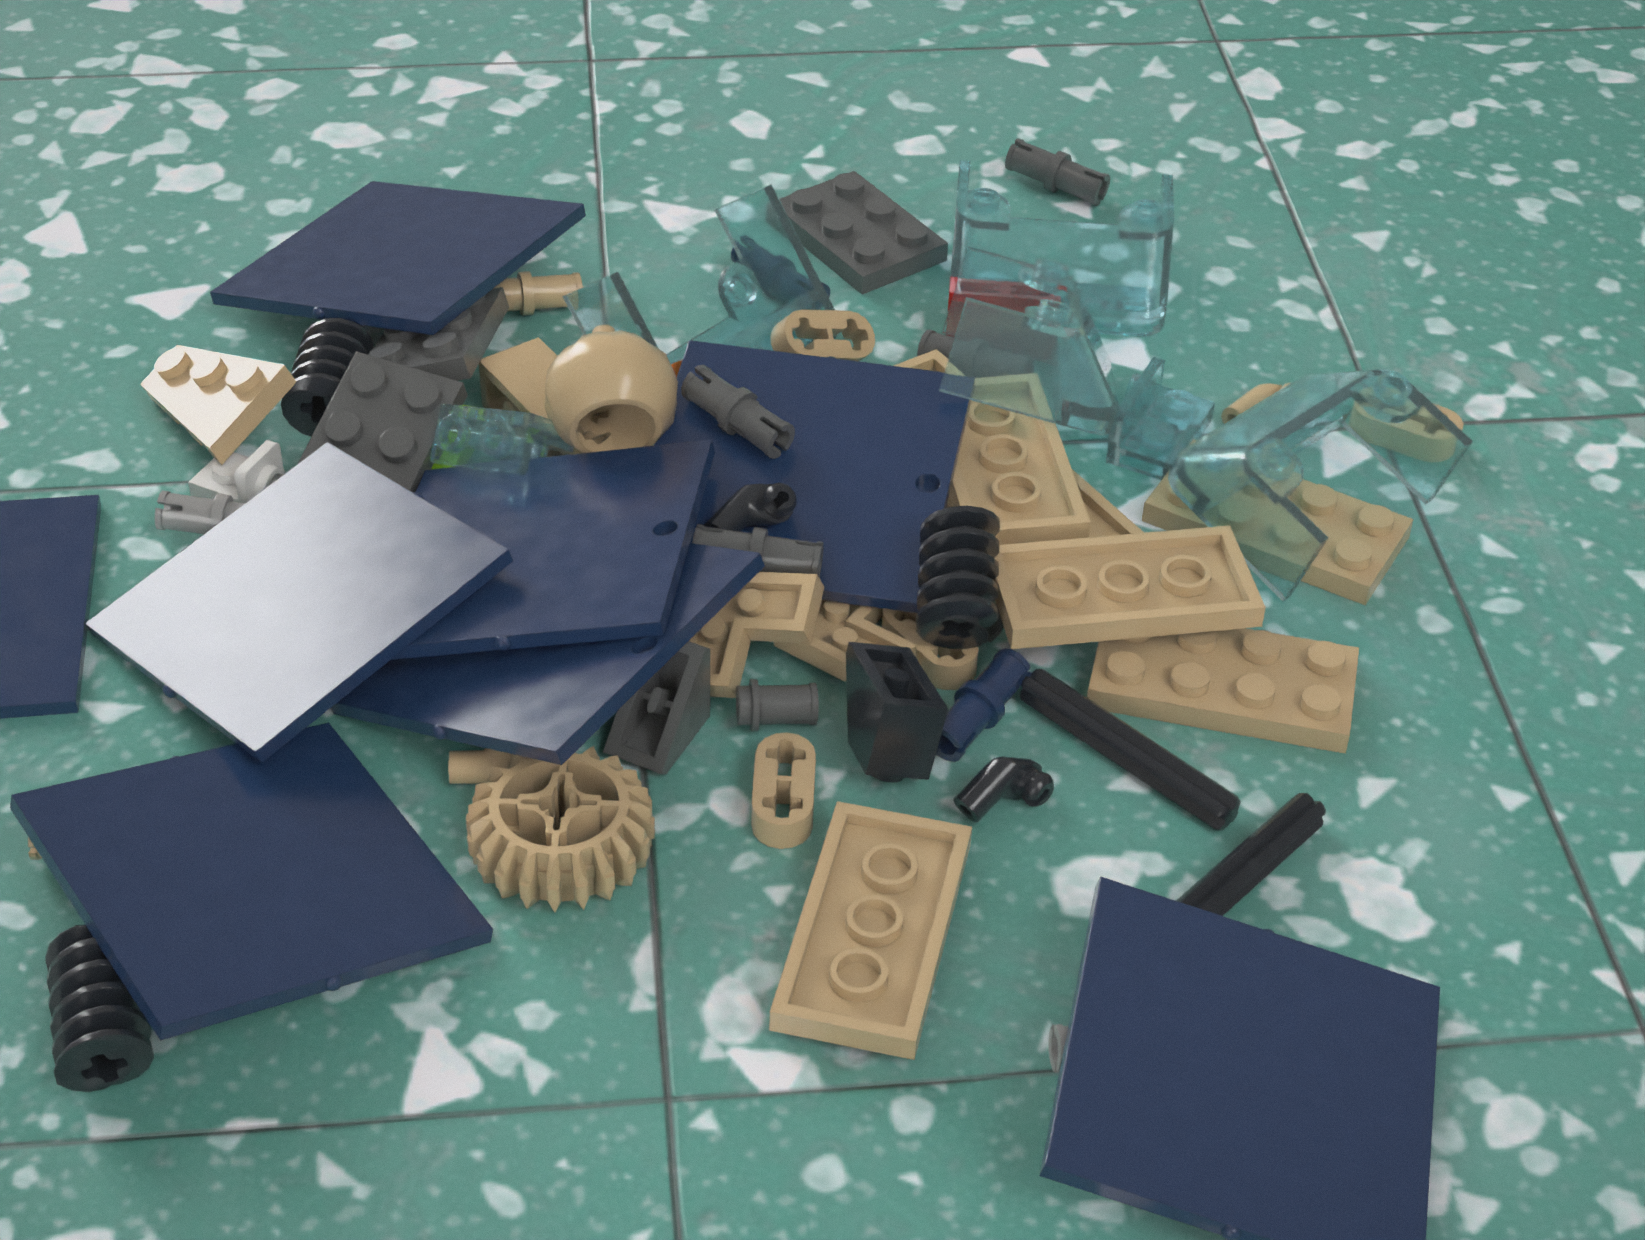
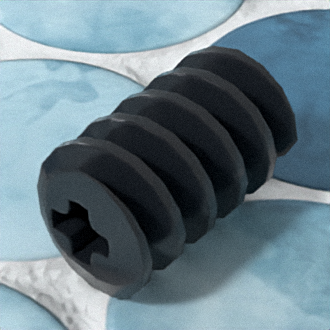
M327 318L313 323L304 332L291 370V375L296 380V383L281 400L283 416L300 433L312 437L356 351L369 355L373 350V339L363 327L346 319Z
M968 505L953 506L930 514L920 526L921 547L919 548V565L921 567L918 570V587L920 590L917 593V609L919 612L916 615V632L922 640L934 646L947 649L980 647L987 641L988 632L985 628L992 626L998 620V607L993 602L998 598V584L994 580L999 576V562L995 557L999 554L1000 546L999 540L995 536L1000 532V518L994 512L982 507Z
M75 925L61 932L49 944L45 955L48 969L47 985L50 993L48 1004L52 1017L50 1021V1030L53 1037L52 1054L55 1062L54 1075L57 1084L71 1091L92 1092L139 1077L149 1069L154 1059L152 1044L149 1040L152 1034L149 1022L86 925Z

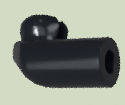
M780 482L745 485L737 490L704 526L741 532L745 527L778 525L791 517L797 504L796 494L790 486Z
M1005 756L996 757L978 772L955 796L953 801L967 818L974 822H979L1001 798L1020 800L1022 798L1027 805L1033 807L1044 804L1053 793L1054 780L1048 773L1042 772V766L1031 759Z

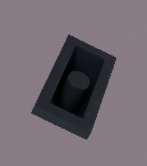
M848 642L846 650L848 743L864 773L885 782H900L904 778L929 780L948 707L909 647Z

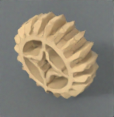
M594 746L582 754L574 753L562 765L532 758L526 759L512 754L508 769L491 767L487 783L475 785V794L472 798L473 803L468 805V814H466L468 852L473 857V864L478 866V872L482 875L483 882L495 883L502 899L520 893V898L526 909L539 900L548 901L554 913L563 901L574 900L584 910L589 896L596 894L610 901L613 890H615V884L632 886L636 869L646 867V862L650 855V847H652V839L655 838V818L652 815V800L648 795V788L641 786L637 771L632 769L623 770L618 755L600 760Z

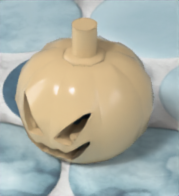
M599 325L593 329L592 333L581 336L574 344L564 348L548 368L545 383V410L553 431L565 443L582 453L652 446L674 422L678 381L666 353L637 334L622 330L615 331L610 325ZM592 416H597L595 421L590 420ZM599 437H604L600 444L593 441Z

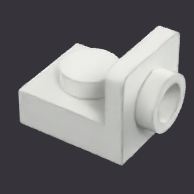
M266 440L249 457L233 452L223 465L213 458L188 482L191 496L214 499L217 494L231 495L233 502L247 503L285 474L280 444Z

